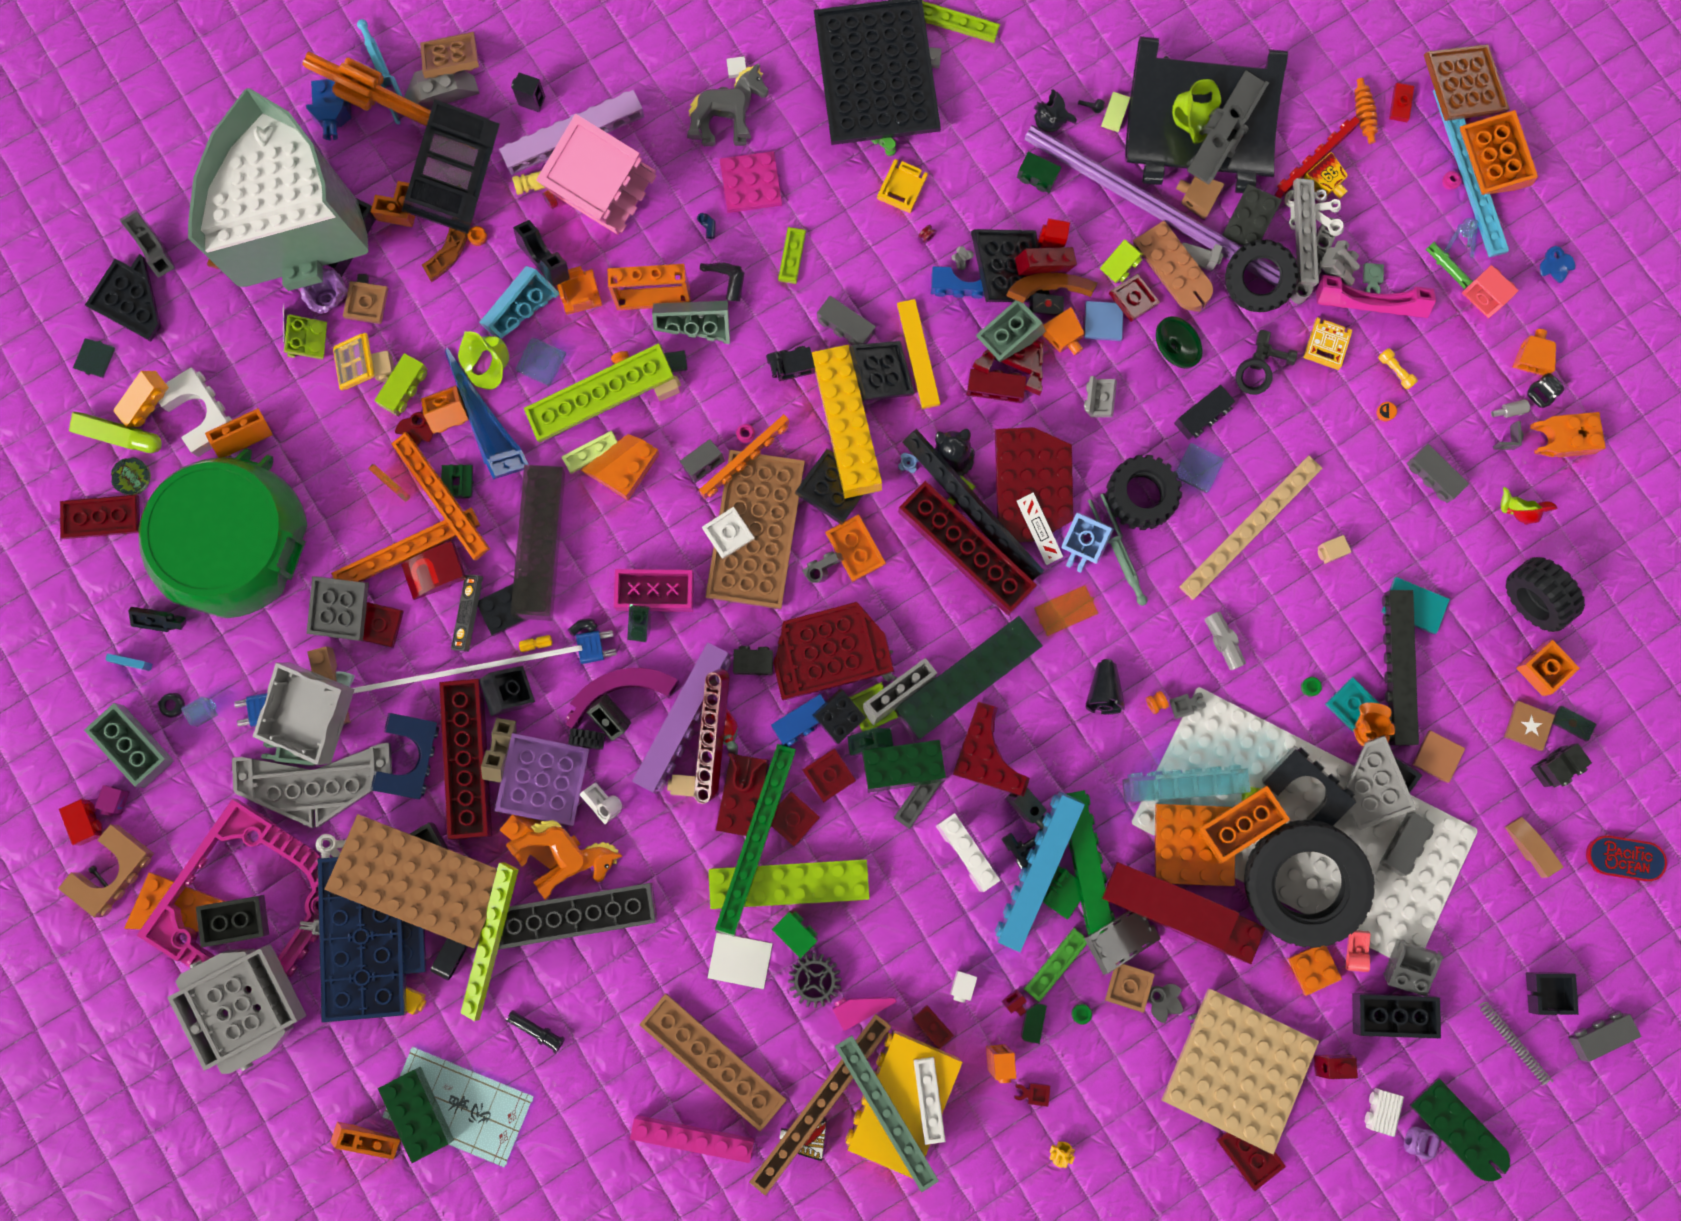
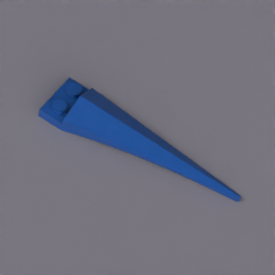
M446 347L445 353L481 456L493 480L528 469L529 464L522 449L488 408L450 350Z

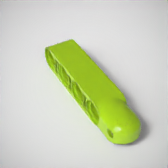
M72 412L69 431L72 433L146 453H156L161 449L162 442L157 434L134 427H125L124 424L89 414Z

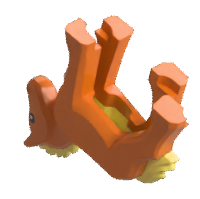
M554 820L542 821L541 824L535 823L534 826H531L534 832H528L523 837L505 844L521 866L527 863V859L534 849L540 846H549L558 865L533 881L545 900L550 896L557 884L564 881L567 877L587 870L592 866L595 881H603L612 864H617V859L622 857L621 853H618L619 850L615 849V846L605 842L600 844L594 843L580 850L578 846L581 844L575 835L570 837L567 831Z

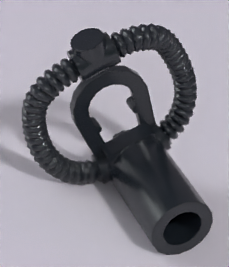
M724 262L700 264V270L703 272L713 271L728 275L726 299L737 302L741 300L745 275L741 266Z

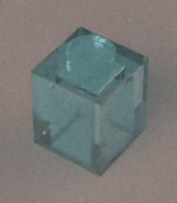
M200 697L181 708L188 723L195 727L218 716L216 712L217 706L214 701L205 697Z

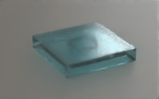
M532 337L515 370L550 386L566 356V352Z
M1190 443L1176 470L1179 475L1177 479L1208 493L1224 459Z

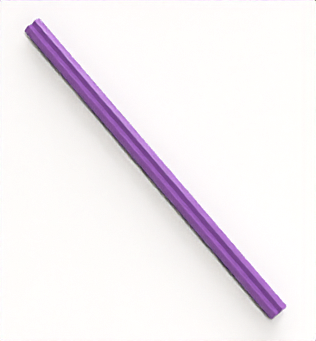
M1032 125L1026 133L1024 140L1160 220L1165 221L1206 247L1213 249L1215 244L1221 245V253H1223L1225 258L1230 260L1233 254L1241 248V246L1036 126ZM1261 258L1253 260L1246 267L1247 271L1271 285L1277 286L1280 279V272L1277 267Z

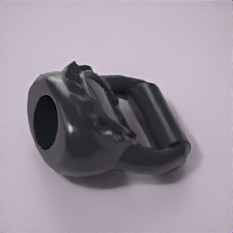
M1547 373L1540 380L1530 385L1527 396L1538 407L1545 408L1550 406L1556 397L1563 393L1564 386L1554 375ZM1534 388H1538L1548 398L1546 403L1535 393Z

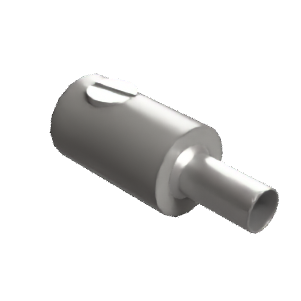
M1526 399L1503 404L1502 409L1491 411V416L1503 415L1505 418L1524 415L1530 411V405Z

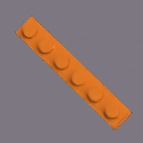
M783 414L699 489L703 498L713 497L722 484L726 485L732 480L733 474L737 471L741 472L747 466L746 463L750 459H756L760 455L761 449L765 446L769 447L775 441L774 438L778 434H784L789 428V419Z

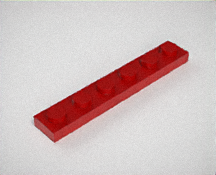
M1356 116L1350 121L1347 119L1339 127L1341 130L1338 133L1334 131L1327 138L1328 142L1325 145L1321 143L1315 149L1313 156L1308 155L1303 160V165L1300 168L1296 167L1289 174L1291 177L1288 180L1284 178L1276 186L1278 190L1274 195L1281 199L1293 188V181L1296 178L1302 179L1307 172L1324 159L1357 127L1360 120Z

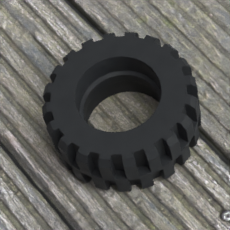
M1266 239L1255 240L1245 244L1233 254L1226 267L1225 282L1230 297L1237 305L1252 312H1268L1279 308L1289 300L1296 290L1299 282L1297 260L1291 251L1279 242ZM1255 259H1269L1279 269V282L1269 293H1253L1244 283V271L1248 264Z
M1147 454L1146 457L1136 455L1133 459L1131 457L1126 459L1111 475L1106 486L1107 492L1105 495L1106 499L1109 500L1108 503L1113 510L1115 518L1119 517L1121 519L1119 523L1122 525L1127 523L1131 529L1136 527L1140 530L1154 529L1158 525L1165 523L1178 508L1179 500L1182 498V492L1180 491L1182 484L1181 481L1176 479L1179 476L1177 472L1171 471L1172 466L1169 463L1167 465L1162 463V458L1158 457L1155 460L1153 455ZM1144 477L1153 481L1160 492L1159 503L1153 508H1141L1135 505L1127 494V485L1131 479Z
M1533 557L1508 575L1505 585L1507 595L1511 598L1510 601L1515 605L1516 610L1527 621L1532 622L1534 626H1538L1540 629L1547 630L1548 632L1561 631L1582 614L1585 607V597L1582 596L1583 592L1578 587L1576 580H1573L1571 574L1562 569V566L1555 564L1550 559L1546 560L1544 557Z

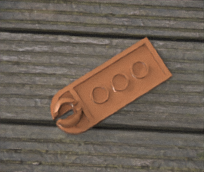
M1162 221L1133 240L1135 247L1143 253L1144 259L1182 308L1194 312H1200L1202 307L1205 309L1212 297V283L1165 221Z

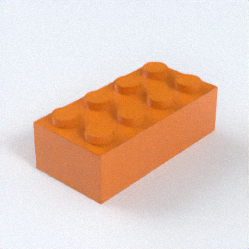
M1265 786L1197 830L1218 862L1223 863L1290 819L1268 786Z

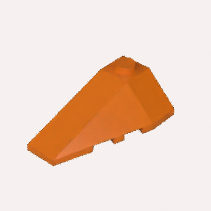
M511 815L500 831L509 839L515 840L523 837L528 832H534L531 826H534L535 823L541 824L542 820ZM549 846L537 847L530 854L550 870L558 865Z

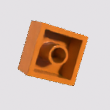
M1554 640L1542 643L1516 667L1542 696L1553 694L1580 669Z

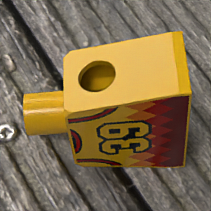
M1332 152L1307 172L1303 178L1314 180V192L1321 189L1325 190L1327 197L1333 192L1341 199L1348 192L1342 185L1348 175Z

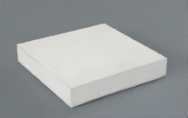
M734 507L702 527L722 559H725L755 539Z

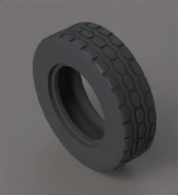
M1296 820L1281 825L1255 844L1256 847L1252 849L1245 866V892L1257 919L1275 937L1289 944H1295V946L1317 948L1323 945H1333L1337 941L1340 942L1346 939L1349 934L1352 935L1359 928L1360 924H1363L1373 904L1372 899H1374L1375 893L1374 874L1372 873L1367 856L1346 833L1324 822ZM1303 852L1324 854L1333 859L1340 870V892L1336 900L1323 911L1313 914L1297 913L1286 908L1277 897L1275 882L1278 871L1284 862L1296 854Z

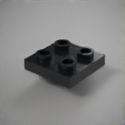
M839 689L812 714L836 744H839L866 718L842 689Z

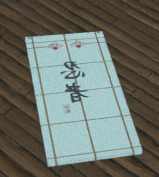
M412 1047L400 1076L421 1066L454 1138V1141L449 1145L505 1167L534 1096ZM386 1108L383 1117L392 1121Z

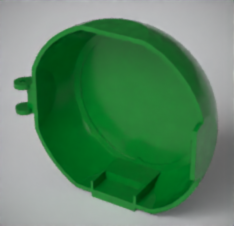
M245 448L236 458L220 457L193 462L168 476L152 493L140 519L138 534L139 550L143 565L150 579L170 601L216 617L235 618L264 608L283 593L287 580H292L306 542L303 540L307 529V519L303 506L294 490L284 479L269 471L273 465V456L266 455L259 463L250 461L252 456L251 449Z

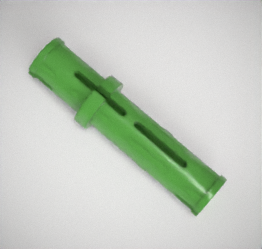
M1435 241L1425 249L1437 261L1436 264H1440L1463 289L1473 282L1449 257L1450 254L1448 252L1445 253Z

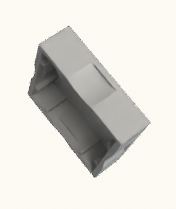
M291 662L276 663L268 686L267 698L260 712L253 737L272 746L284 748L295 756L316 765L329 764L332 762L355 689Z

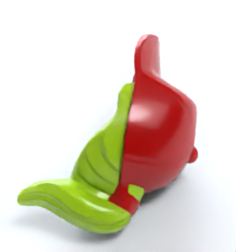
M1503 487L1501 511L1514 515L1519 522L1525 525L1538 523L1545 512L1558 509L1556 504L1552 502L1537 503L1536 501H1525L1520 497H1512L1509 489Z

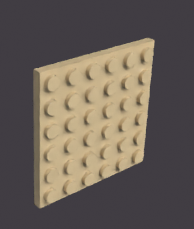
M1208 988L1161 1100L1274 1155L1319 1041Z

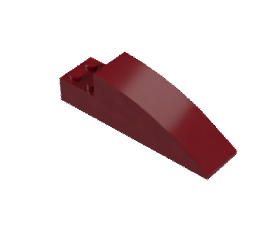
M1116 862L1102 896V899L1248 964H1252L1265 931L1264 926L1240 916L1234 910L1119 862Z

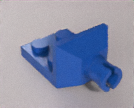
M330 79L311 81L312 104H307L306 109L315 122L323 128V138L331 141L332 135L333 140H337V127H342L352 119L351 103L335 96L332 92V86L335 84L334 81Z

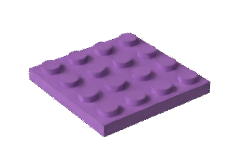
M512 733L495 811L542 821L554 820L559 824L573 826L589 749Z

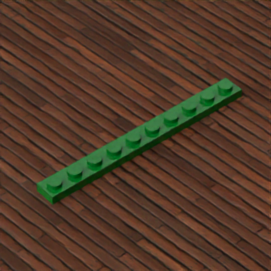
M779 744L776 746L715 927L717 932L735 937L796 749Z

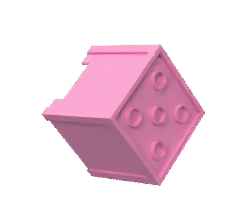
M575 114L536 181L557 198L619 235L620 232L623 233L627 226L625 222L630 214L633 216L637 210V202L639 200L642 201L646 195L644 191L649 182L652 184L657 176L653 168L641 162L642 158L639 152Z

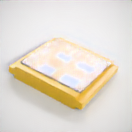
M367 333L359 334L333 347L340 390H347L375 376Z

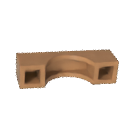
M325 646L307 651L312 672L337 682V662L333 648ZM348 712L344 724L351 723Z

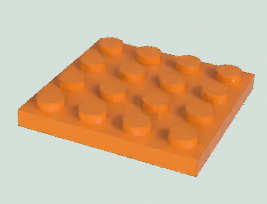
M1155 804V877L1171 884L1235 886V855L1225 862L1219 863L1197 830L1231 807Z

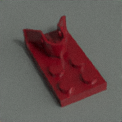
M728 753L730 759L716 831L746 836L767 776L769 760Z

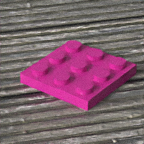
M774 151L720 159L728 213L782 206Z

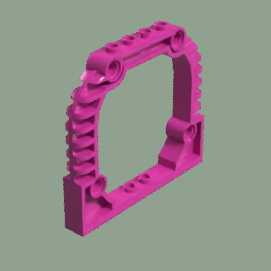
M232 799L137 936L175 961H181L188 967L199 960L203 963L214 957V954L203 947L201 948L196 943V931L184 926L181 909L174 905L185 887L193 883L196 878L194 874L198 869L204 867L208 860L206 857L217 841H229L242 838L247 846L266 845L297 865L307 875L312 891L305 901L307 916L303 921L314 923L315 919H319L318 859L321 856L238 799ZM253 831H256L259 835L256 842L251 839ZM298 928L281 954L277 956L287 977H291L298 968L295 965L299 959L303 960L309 952L307 948L310 943H315L319 938V935L312 934V930ZM182 933H185L188 937L186 943H183L180 939ZM247 986L246 990L252 991V988Z

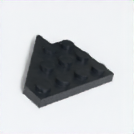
M139 254L131 267L115 258L85 303V306L151 342L160 329L161 324L145 257Z

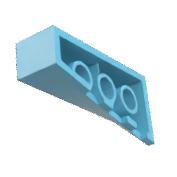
M525 266L479 323L492 335L503 338L520 325L521 321L531 317L533 312L540 307H544L548 304L549 300L553 297L556 298L560 294L536 269Z

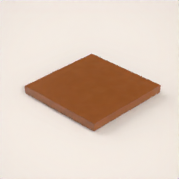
M1488 44L1427 51L1424 54L1445 121L1501 114L1510 110Z

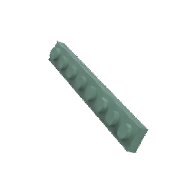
M853 1035L835 1045L836 1050L921 1193L939 1182Z

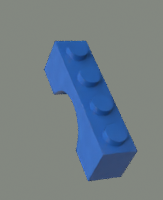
M932 267L931 294H935L937 297H944L946 295H953L956 298L972 296L975 299L985 297L981 279L976 282H965L955 276L951 267Z

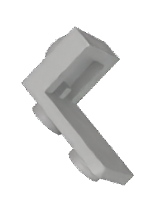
M1182 243L1199 267L1212 271L1216 264L1221 263L1223 257L1221 245L1215 244L1210 251L1188 243Z

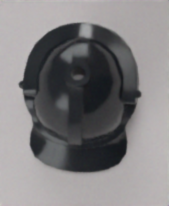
M1054 89L1051 90L1048 103L1043 101L1041 103L1037 102V105L1034 106L1036 110L1034 115L1036 125L1039 129L1041 128L1046 132L1060 129V126L1064 123L1066 124L1067 121L1074 124L1077 122L1075 116L1068 113L1065 109V102L1062 96Z

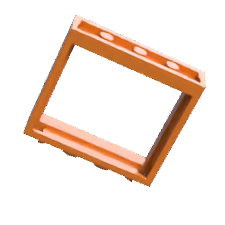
M685 264L607 268L608 288L617 310L653 308V303L691 302L690 286ZM676 275H680V280H676ZM682 284V286L626 290L620 289V287ZM681 296H685L686 301H681ZM625 300V305H619V301Z

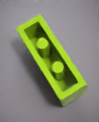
M404 353L374 401L380 407L399 416L400 413L406 410L410 397L416 394L419 383L426 378L428 369L423 363Z

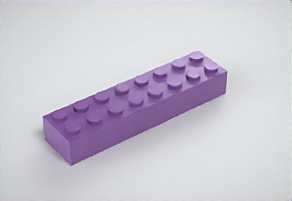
M707 642L632 782L655 794L664 790L667 784L665 781L667 775H671L676 767V764H674L676 758H680L686 748L683 746L684 743L692 738L695 732L693 730L695 723L701 721L707 674L718 669L728 671L731 665L730 656L726 651ZM715 676L716 681L719 683V677Z

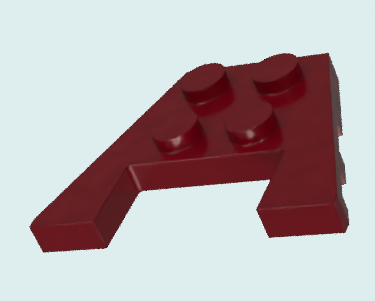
M1036 340L1031 345L1001 362L1030 374L1024 390L1040 396L1043 390V343ZM987 349L979 359L977 358L974 361L972 367L988 374L993 361L997 360V358Z

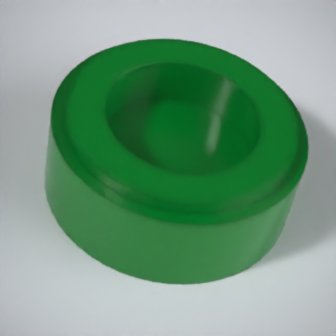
M1308 677L1302 681L1301 691L1304 695L1313 697L1321 692L1322 685L1317 678Z
M1077 1004L1073 1007L1071 1016L1076 1023L1084 1025L1091 1020L1092 1011L1085 1004Z

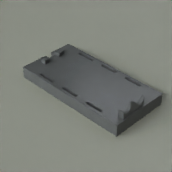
M1127 911L1084 939L1103 975H1105L1161 938L1154 925L1150 926L1146 918Z

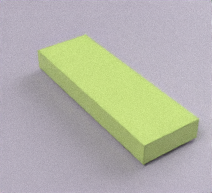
M610 431L561 457L570 474L602 455L618 441L613 432Z

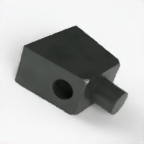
M1028 788L1024 797L1010 793L1005 798L1027 822L1036 823L1040 829L1044 827L1042 823L1043 814L1047 810Z

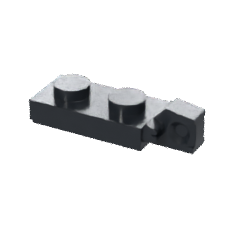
M130 607L128 610L131 627L169 632V630L175 629L182 630L186 624L185 617L174 616V614L138 607Z

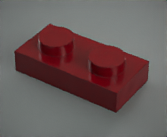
M928 1005L924 1006L912 1018L939 1049L954 1036Z

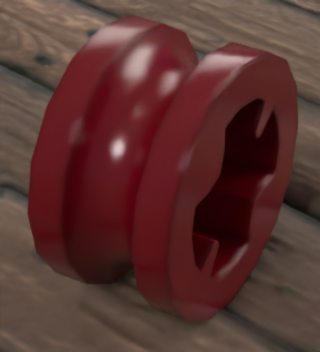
M929 224L919 233V237L924 239V243H927L935 236L937 231L935 229L932 230V226Z

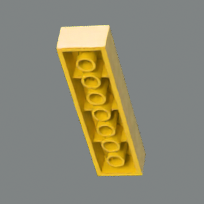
M849 345L812 352L816 379L844 498L882 491V480Z

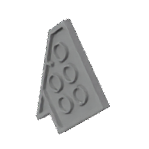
M1383 735L1365 742L1346 785L1354 792L1356 803L1345 814L1352 813L1359 830L1416 810L1386 737Z

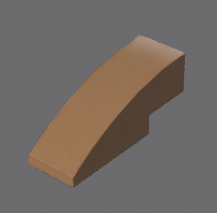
M1523 817L1505 826V829L1526 861L1532 863L1541 878H1548L1564 868L1546 842Z

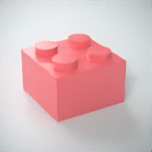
M1490 265L1462 294L1484 315L1490 318L1519 290L1501 274L1500 270Z

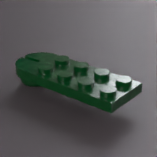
M1437 1078L1409 1105L1477 1178L1484 1181H1496L1502 1178L1489 1163L1490 1160L1496 1165L1500 1173H1507L1510 1167V1156L1506 1148L1440 1078Z

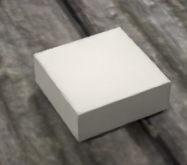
M744 56L726 59L729 78L738 77L739 72L746 69Z

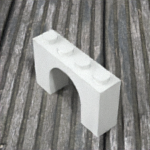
M190 367L166 383L169 388L165 392L164 397L159 401V404L170 412L191 399H201L205 402L207 413L202 424L181 437L190 452L200 457L212 449L205 433L232 421L230 416L225 415L224 411L226 409L222 403L215 400L214 396L216 394L210 386L207 387L204 383L206 381L204 375Z
M955 813L936 825L944 840L951 844L970 873L969 877L980 892H985L1001 881Z

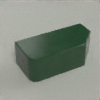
M1035 1003L1026 1009L1027 1012L1024 1015L1021 1038L1024 1041L1040 1044L1047 1009L1046 1005Z

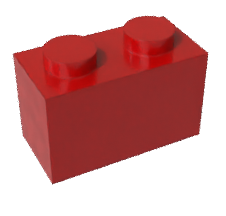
M1048 218L1046 225H1042L1038 243H1041V248L1065 247L1070 222Z
M80 799L59 808L72 845L81 846L102 835V824L97 820L94 813L96 812L95 806L90 800Z

